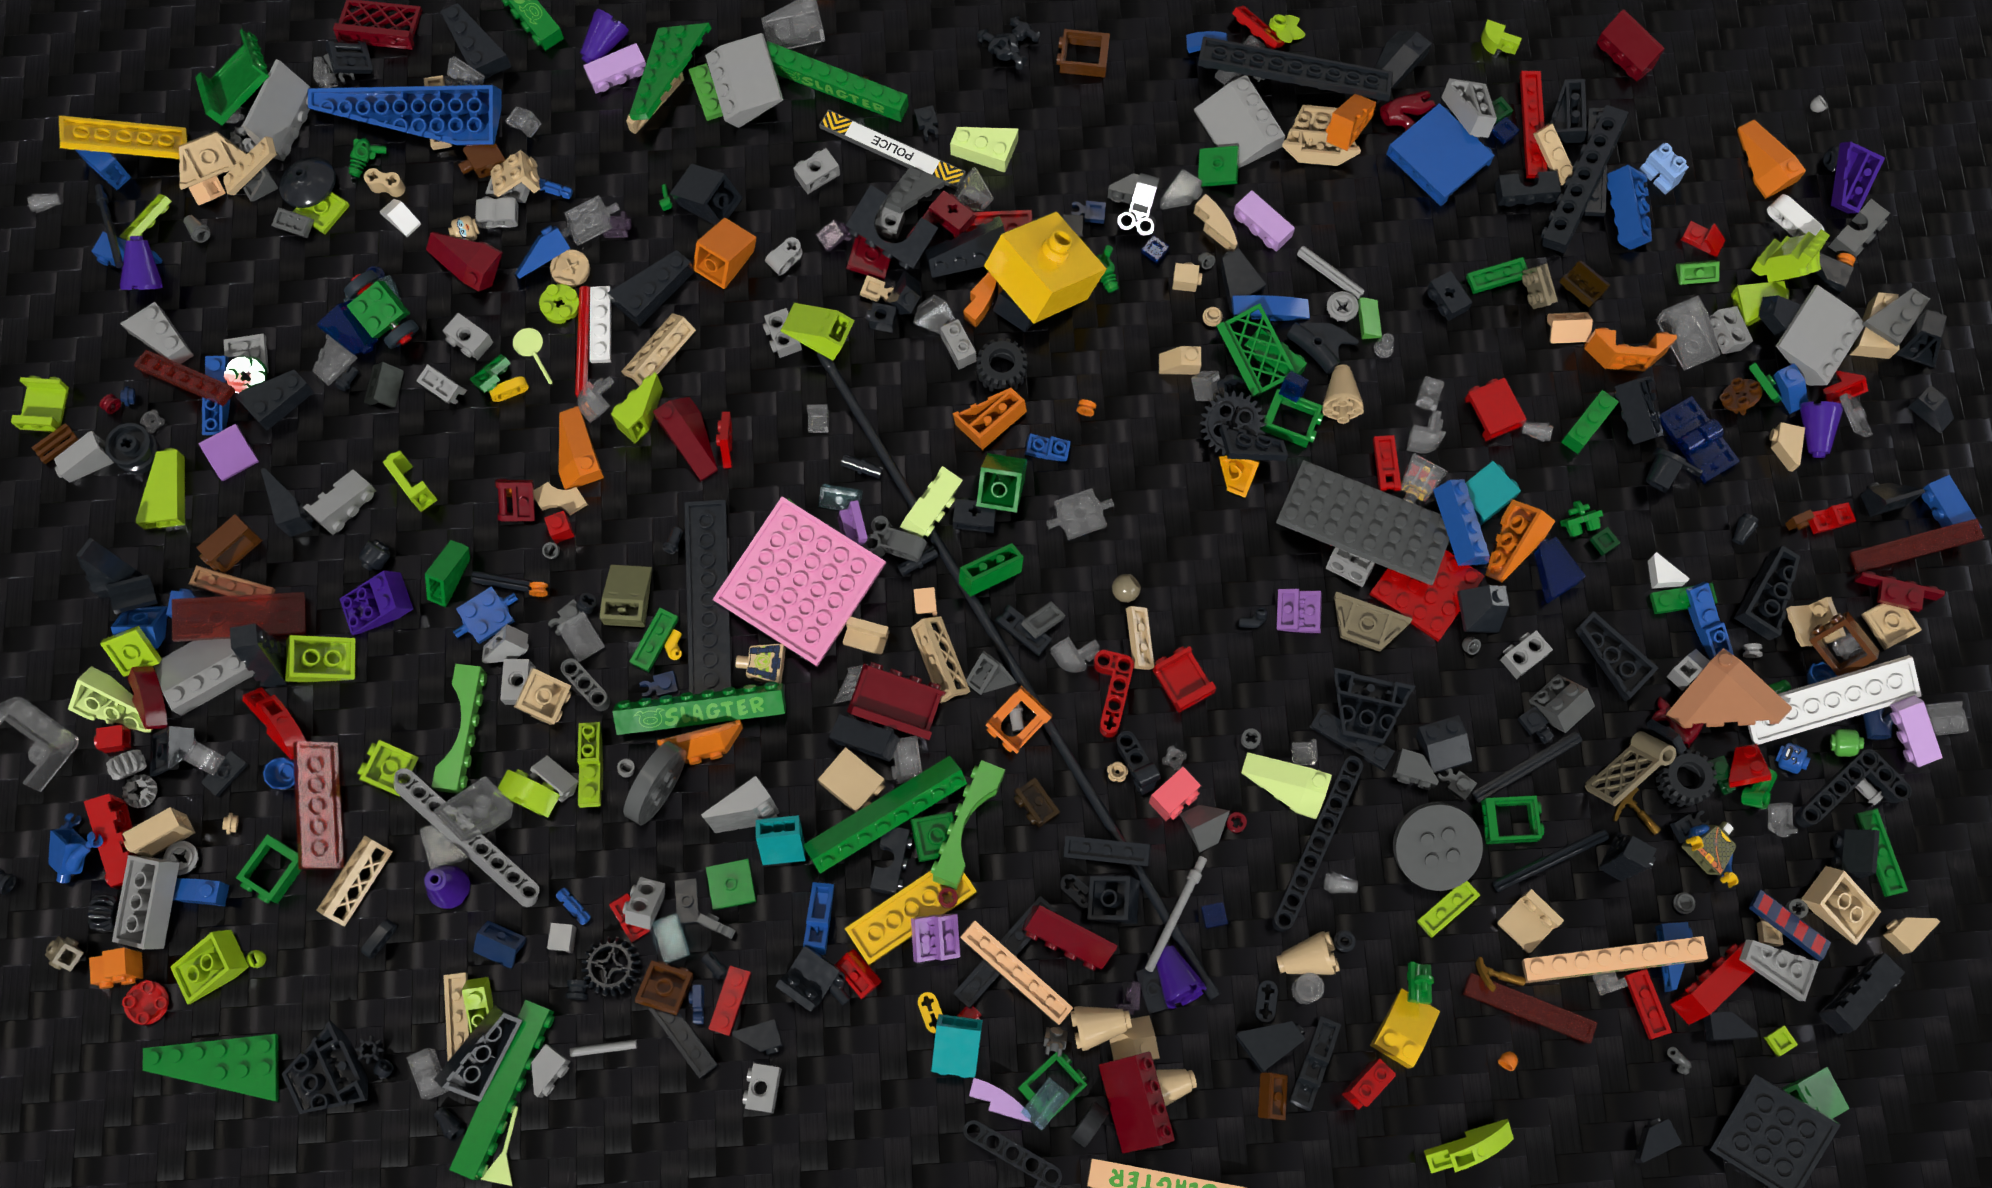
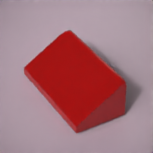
M855 949L847 952L835 964L840 969V972L845 974V980L861 999L882 982Z

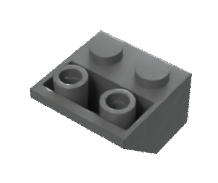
M1559 674L1529 700V703L1540 710L1551 726L1564 733L1595 707L1587 688Z

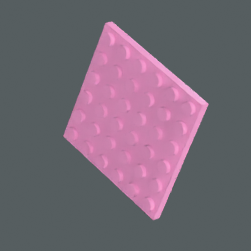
M781 497L713 600L818 667L846 625V622L883 569L886 561L784 497Z

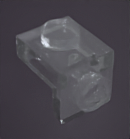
M1425 376L1419 390L1416 406L1435 412L1444 382Z
M1789 802L1768 805V829L1777 834V836L1788 837L1792 833H1798V828L1793 826V805Z

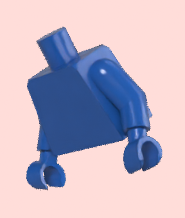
M68 813L65 816L66 823L64 826L62 825L59 829L50 831L48 862L57 872L56 881L59 883H69L71 874H80L83 870L85 856L91 851V848H97L103 844V838L100 834L97 841L93 842L95 834L91 831L87 835L86 842L72 828L81 822V816L79 815L71 822V818L74 816L73 813Z

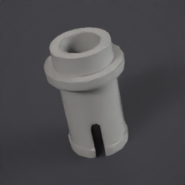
M1020 704L1009 713L1012 732L1022 731L1025 728L1022 716L1023 708H1021Z
M1866 778L1855 787L1868 799V803L1873 805L1883 798L1882 792H1878Z

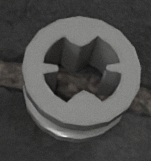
M1749 643L1742 646L1743 650H1745L1743 653L1745 658H1759L1763 656V653L1760 652V649H1762L1761 644Z

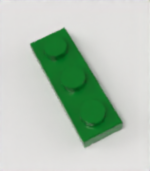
M1522 257L1468 273L1466 278L1472 293L1475 294L1522 280V271L1528 268Z
M1709 583L1713 600L1716 604L1718 602L1712 583ZM1690 587L1652 592L1650 599L1654 613L1661 614L1688 609L1687 607L1691 605L1686 589Z
M659 608L629 662L650 672L679 617Z

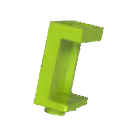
M401 451L391 453L383 461L384 465L420 512L438 501L423 481L414 487L411 486L404 473L413 466Z

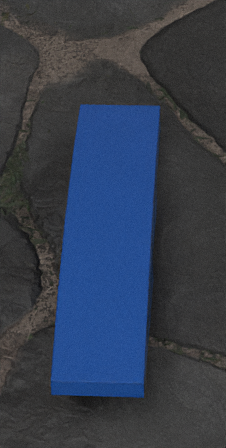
M1261 295L1232 296L1233 317L1260 303L1270 321L1310 319L1308 299ZM1257 310L1251 313L1250 317L1252 319H1261L1262 315Z

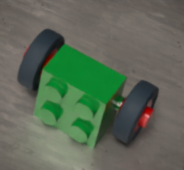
M368 270L353 277L351 282L345 287V294L350 299H354L346 306L372 338H380L387 331L393 329L385 337V344L390 349L401 344L404 345L412 339V336L419 327L412 319L400 325L398 324L410 312L385 281H378V275L373 270Z

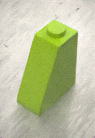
M1785 281L1738 285L1731 293L1733 306L1738 307L1746 327L1760 320L1759 312L1762 297L1779 295L1789 299V290L1786 288Z

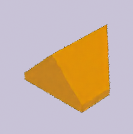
M1219 456L1227 491L1246 498L1260 461L1228 459L1227 456Z

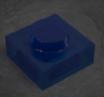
M1505 117L1493 127L1491 132L1504 145L1518 134L1519 129Z
M1153 235L1142 248L1141 253L1155 263H1158L1169 250V245Z
M1223 902L1201 907L1206 929L1228 924Z

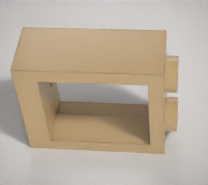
M169 807L124 832V845L129 852H133L138 856L153 857L166 850L171 844L193 835L195 831L186 814Z

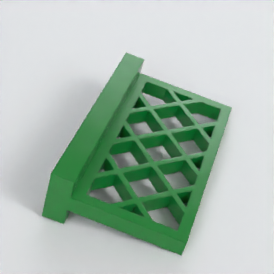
M1260 303L1228 321L1216 325L1254 398L1297 375ZM1257 310L1262 315L1260 324L1249 321L1251 313ZM1236 321L1244 322L1242 334L1234 332L1231 324ZM1248 324L1258 326L1255 338L1244 335ZM1261 328L1270 330L1269 342L1258 339ZM1243 337L1254 340L1251 352L1242 349ZM1257 341L1268 344L1265 355L1254 353ZM1270 346L1279 348L1278 360L1267 357ZM1252 355L1263 358L1260 369L1251 366ZM1282 355L1286 362L1281 361ZM1266 359L1277 362L1274 373L1263 370ZM1280 363L1288 365L1291 373L1285 376L1276 374ZM1261 373L1272 376L1270 384L1262 387L1259 382Z

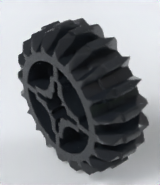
M607 937L606 944L602 939H599V947L592 944L591 948L594 951L592 953L589 951L585 952L590 958L589 960H582V963L587 964L588 967H583L581 971L584 973L589 972V974L585 975L583 979L585 981L591 980L588 987H595L594 992L599 993L603 989L602 993L604 996H607L609 991L612 996H616L617 989L621 994H624L623 986L631 989L632 985L629 981L637 982L638 980L633 974L641 973L640 969L635 968V966L641 965V961L634 960L639 956V953H632L635 947L633 945L627 947L628 941L625 939L621 944L619 937H616L614 942H612L611 937ZM612 949L606 959L597 960L603 952ZM619 950L625 953L628 966L620 964ZM612 962H613L616 966H618V967H620V968H616V967H615V968H611V970H610V969H608L607 967H605L604 965H608V964L611 965ZM595 967L603 969L604 983L600 982L597 978ZM626 972L621 980L611 984L618 973Z

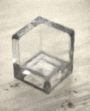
M1201 371L1191 378L1196 401H1210L1217 398L1219 394L1217 382L1220 381L1219 371Z
M807 405L809 433L829 432V411L827 405Z
M1311 739L1310 742L1291 744L1293 764L1313 765L1318 760L1316 739Z

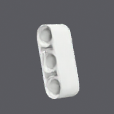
M1782 194L1767 208L1768 215L1793 237L1806 235L1808 231L1816 236L1821 229L1824 231L1823 226L1788 195Z

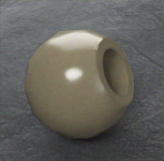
M1122 574L1113 581L1112 592L1115 598L1121 602H1131L1140 594L1141 586L1131 574Z

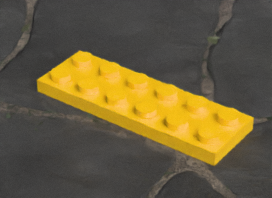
M59 116L60 148L180 159L179 145L187 143L186 128Z
M929 871L845 928L846 932L867 964L871 965L912 937L911 918L946 914L977 893L966 874H963L957 890H955L958 895V901L952 908H944L940 905L938 900L939 892L949 887L934 882L933 874ZM948 892V895L945 893L942 896L946 904H948V901L950 903L954 901L950 892Z

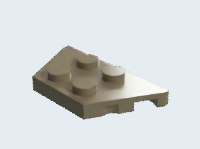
M1336 592L1334 595L1340 638L1380 652L1412 621L1410 617Z

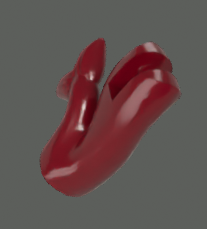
M1422 91L1398 97L1384 104L1380 108V114L1387 126H1403L1405 131H1407L1415 122L1403 113L1425 115L1436 104L1434 100L1427 101L1431 97L1429 91Z
M1659 696V710L1654 713L1652 719L1657 722L1667 720L1669 726L1676 733L1680 734L1688 749L1697 738L1704 723L1692 724V728L1681 727L1666 716L1672 707Z

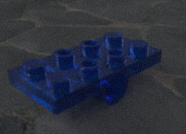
M1692 396L1660 414L1661 425L1688 462L1703 471L1700 478L1704 483L1740 462L1723 439L1724 432L1720 423L1715 419L1709 420Z

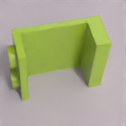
M38 376L20 377V382L27 389L21 415H12L11 423L20 430L54 432L61 427L69 387L57 377H49V379H42Z

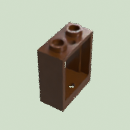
M1064 29L1063 37L1060 36L1059 48H1062V52L1057 54V65H1060V73L1105 77L1110 34ZM1068 44L1101 47L1099 64L1066 61Z
M234 514L203 541L197 549L202 553L199 557L214 571L219 569L221 572L226 573L263 540Z
M1849 612L1843 615L1841 613L1836 614L1829 620V623L1825 625L1819 624L1811 630L1809 641L1837 676L1857 671L1878 659L1879 650ZM1845 626L1863 648V651L1839 663L1821 639Z

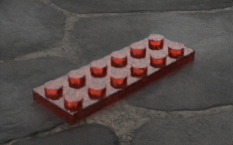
M304 592L172 599V640L174 642L230 639L231 627L254 623L271 636L306 634Z
M296 741L293 743L299 869L344 868L338 743Z

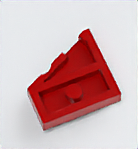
M722 412L721 420H718V432L720 434H716V444L721 448L723 468H732L730 451H732L730 412Z
M1757 744L1735 748L1729 777V788L1771 780L1772 774Z

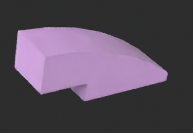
M976 1078L973 1079L969 1096L990 1102V1112L1032 1123L1033 1117L1012 1096L988 1082Z

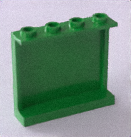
M243 29L240 30V34L244 44L211 79L201 72L195 77L206 115L220 125H223L269 77L257 37L251 32H245Z

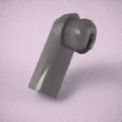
M1669 1048L1667 1054L1678 1064L1677 1071L1681 1074H1689V1069L1692 1068L1691 1062L1677 1048Z

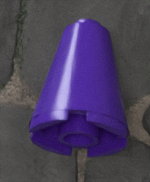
M596 9L593 14L580 52L583 56L581 59L586 63L606 56L629 32L628 28L619 20L618 22L612 18L613 16L601 9Z
M130 236V240H126L120 280L121 290L163 288L148 240H143V236Z
M1813 401L1800 404L1808 453L1812 454V457L1825 458L1826 454H1830L1843 412V405L1841 403L1821 401V403L1814 404Z
M443 866L430 870L424 879L429 900L437 907L443 909H451L461 905L470 892V881L467 874L456 866Z
M1166 944L1156 965L1165 1004L1168 1008L1173 1009L1177 1008L1175 1005L1181 1002L1182 1006L1196 1000L1203 995L1202 989L1206 990L1207 988L1176 948Z

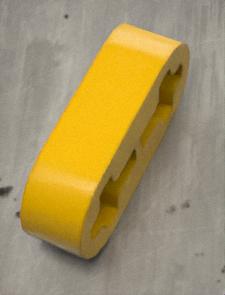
M520 376L497 384L489 393L492 401L500 402L525 392L529 387L525 377Z
M925 992L918 998V1006L926 1028L931 1033L936 1034L934 1026H929L932 1023L930 1015L934 1014L938 1020V1015L942 1014L936 996L930 992ZM927 996L929 999L934 1000L931 1003L933 1009L931 1012L928 1011L927 1006H922L921 1004Z

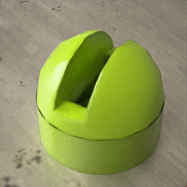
M253 950L248 953L246 962L253 968H260L266 962V955L262 951ZM253 955L257 961L256 964L254 963V960L252 958Z

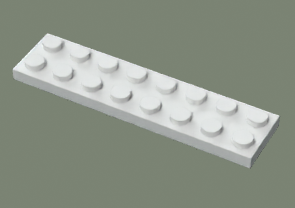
M1910 655L1778 694L1792 707V710L1779 724H1769V720L1756 721L1755 725H1748L1751 741L1753 744L1759 745L1888 707L1914 695L1921 697L1913 657Z

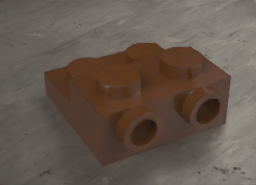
M651 960L636 995L635 1003L677 1015L693 982V973L683 967L675 968L666 962Z

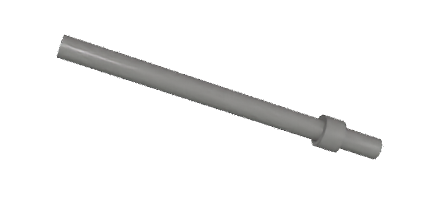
M1199 856L1194 869L1190 870L1187 876L1188 881L1147 962L1146 970L1153 972L1195 884H1198L1202 877L1201 872L1207 862L1206 858Z

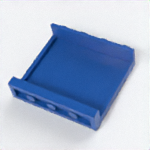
M1440 103L1392 142L1386 153L1440 206L1446 203L1448 197L1485 165L1489 166L1495 156L1489 147L1484 146L1478 137L1470 135L1460 121L1451 115V112Z

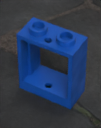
M75 149L83 160L116 190L131 178L109 152Z

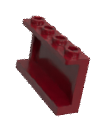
M871 662L870 665L863 664L847 712L930 740L932 732L929 730L941 696H945L946 693L940 690L941 685L929 682V685L921 683L922 679L910 675L909 679L902 677L903 672L890 669V672L882 670L883 666Z
M1148 1051L1100 1064L1099 1069L1122 1154L1174 1141L1173 1131L1151 1052Z

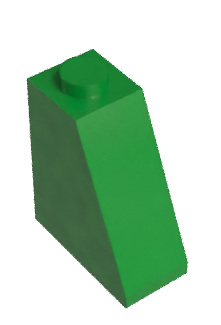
M449 541L425 573L427 600L444 607L448 605L470 561L469 547L462 543Z

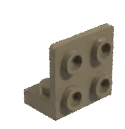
M1547 264L1522 271V281L1527 286L1529 293L1528 302L1533 309L1558 302Z

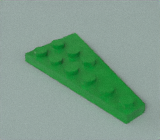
M709 23L657 29L629 114L632 121L651 118L662 102L660 98L664 92H668L671 89L672 85L670 83L672 80L679 77L693 55L691 53L694 48L701 45L703 35L711 30Z
M278 1034L143 1048V1071L279 1102Z

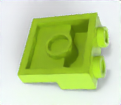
M378 740L377 744L372 743L367 754L370 755L368 762H363L357 773L361 775L359 780L400 796L394 790V775L402 768L413 771L419 757ZM406 779L399 780V782L403 784L407 783L408 781Z

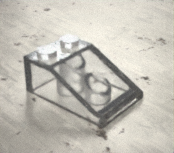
M796 0L761 18L766 41L784 48L791 49L825 41L816 0Z
M1699 296L1666 308L1657 317L1656 322L1662 332L1677 335V339L1671 345V348L1684 370L1720 356L1708 312Z
M484 776L436 808L434 813L463 842L494 830L509 820L512 815L513 804Z

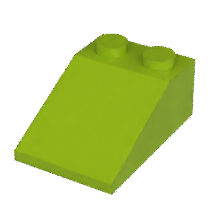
M290 635L286 640L285 681L320 682L355 679V638Z
M224 930L208 934L170 968L186 1003L191 1004L232 981L249 966L232 930Z

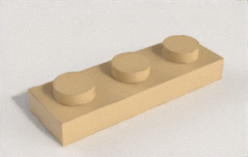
M1548 124L1533 133L1549 170L1558 172L1561 186L1566 183L1568 177L1573 176V167L1553 124Z
M1130 606L1126 608L1131 654L1134 662L1133 668L1153 669L1154 659L1147 608Z

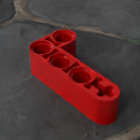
M1101 650L1095 655L1094 668L1097 672L1111 675L1112 677L1101 718L1100 732L1103 736L1111 738L1117 734L1134 662L1130 656ZM1106 658L1109 664L1102 666L1098 663V660ZM1126 663L1129 665V669L1123 671L1118 665ZM1120 682L1125 688L1123 690H1116L1113 685ZM1116 702L1120 708L1112 710L1109 708V704ZM1109 717L1113 718L1111 730L1107 729Z

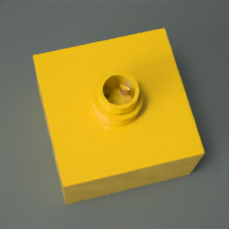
M1058 212L1001 234L984 264V267L1033 324L1087 300L1107 269Z

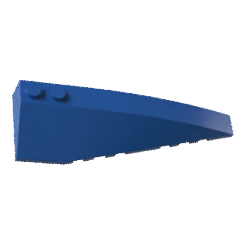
M494 85L309 88L308 108L454 145H494L502 109V91Z

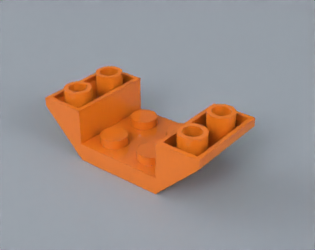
M1598 328L1594 330L1584 345V349L1604 369L1646 371L1668 351L1677 339V335H1672L1668 332L1656 333L1647 346L1632 347L1628 344L1616 345V330Z

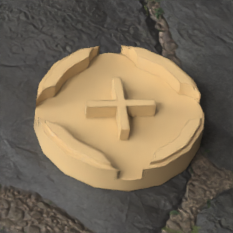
M569 249L552 259L550 272L557 284H564L573 288L580 286L587 280L590 274V265L582 252Z

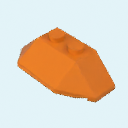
M735 720L657 740V743L660 747L663 743L670 741L686 751L685 763L695 765L701 763L702 759H719L723 757L722 754L728 753L742 731L743 725L740 720Z

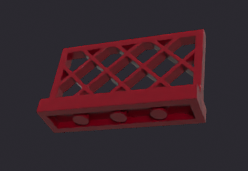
M346 0L339 23H335L333 30L338 42L358 43V41H365L367 45L413 50V38L422 9L421 6ZM351 6L360 8L352 13L349 11ZM372 8L378 9V11L371 15L367 12ZM390 10L397 12L389 17L386 14ZM409 12L415 13L412 17L408 19L404 16ZM363 13L367 16L360 21L355 18ZM381 15L385 17L384 20L378 23L374 20ZM402 17L404 21H402L401 23L395 25L392 22ZM350 20H353L355 22L352 25L345 24ZM370 21L374 24L371 27L363 26ZM388 23H390L392 26L389 29L381 28L387 25ZM407 25L410 27L409 31L400 30Z

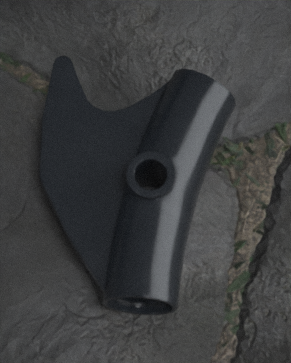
M1295 322L1286 336L1306 351L1326 374L1332 373L1336 366L1341 365L1338 354V347L1341 344L1357 345L1359 342L1343 329L1330 323Z

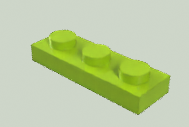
M158 194L119 237L123 240H130V236H143L142 233L146 228L149 229L155 224V219L159 214H163L168 210L169 204L172 201L165 195Z
M1466 881L1449 892L1418 919L1417 922L1432 938L1475 901L1480 894Z

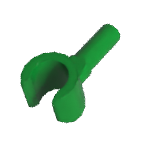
M663 184L664 199L659 200L662 210L666 211L673 206L667 192V185Z

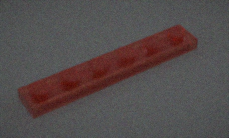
M145 350L134 364L140 371L222 406L228 402L236 391L231 385L148 350Z
M1976 518L1850 553L1856 573L1982 540L1984 535Z
M1473 973L1469 975L1463 995L1587 1044L1592 1042L1597 1022L1496 982H1493L1496 989L1492 992L1480 976Z

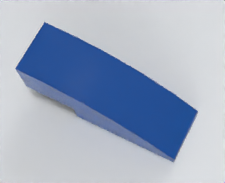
M813 882L803 947L807 945L818 954H826L834 884Z

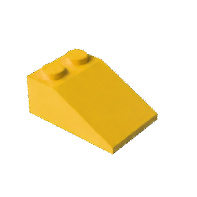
M1401 988L1370 1046L1409 1069L1414 1067L1423 1051L1440 1011L1431 1005L1408 1002L1407 993L1409 992Z

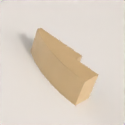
M1205 194L1196 203L1194 214L1205 222L1203 231L1228 251H1235L1238 243L1230 222L1219 206Z

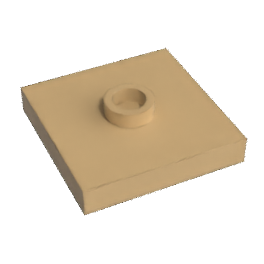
M1881 603L1861 614L1884 650L1922 630L1908 609Z

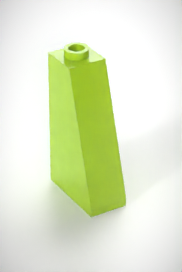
M166 448L164 451H158L155 454L136 517V524L143 529L185 525V456L177 449Z

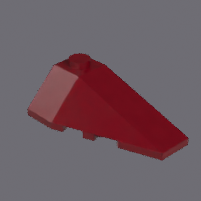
M436 232L430 233L426 250L464 284L478 292L492 287L502 255L500 250L485 242H474L466 238H454L451 235Z

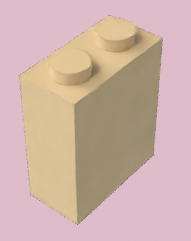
M846 747L818 779L819 784L854 813L871 804L870 801L875 795L878 797L885 789V779Z

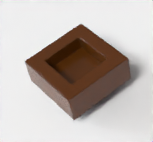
M1810 509L1792 517L1785 524L1789 531L1794 528L1801 530L1809 526V521L1815 516Z

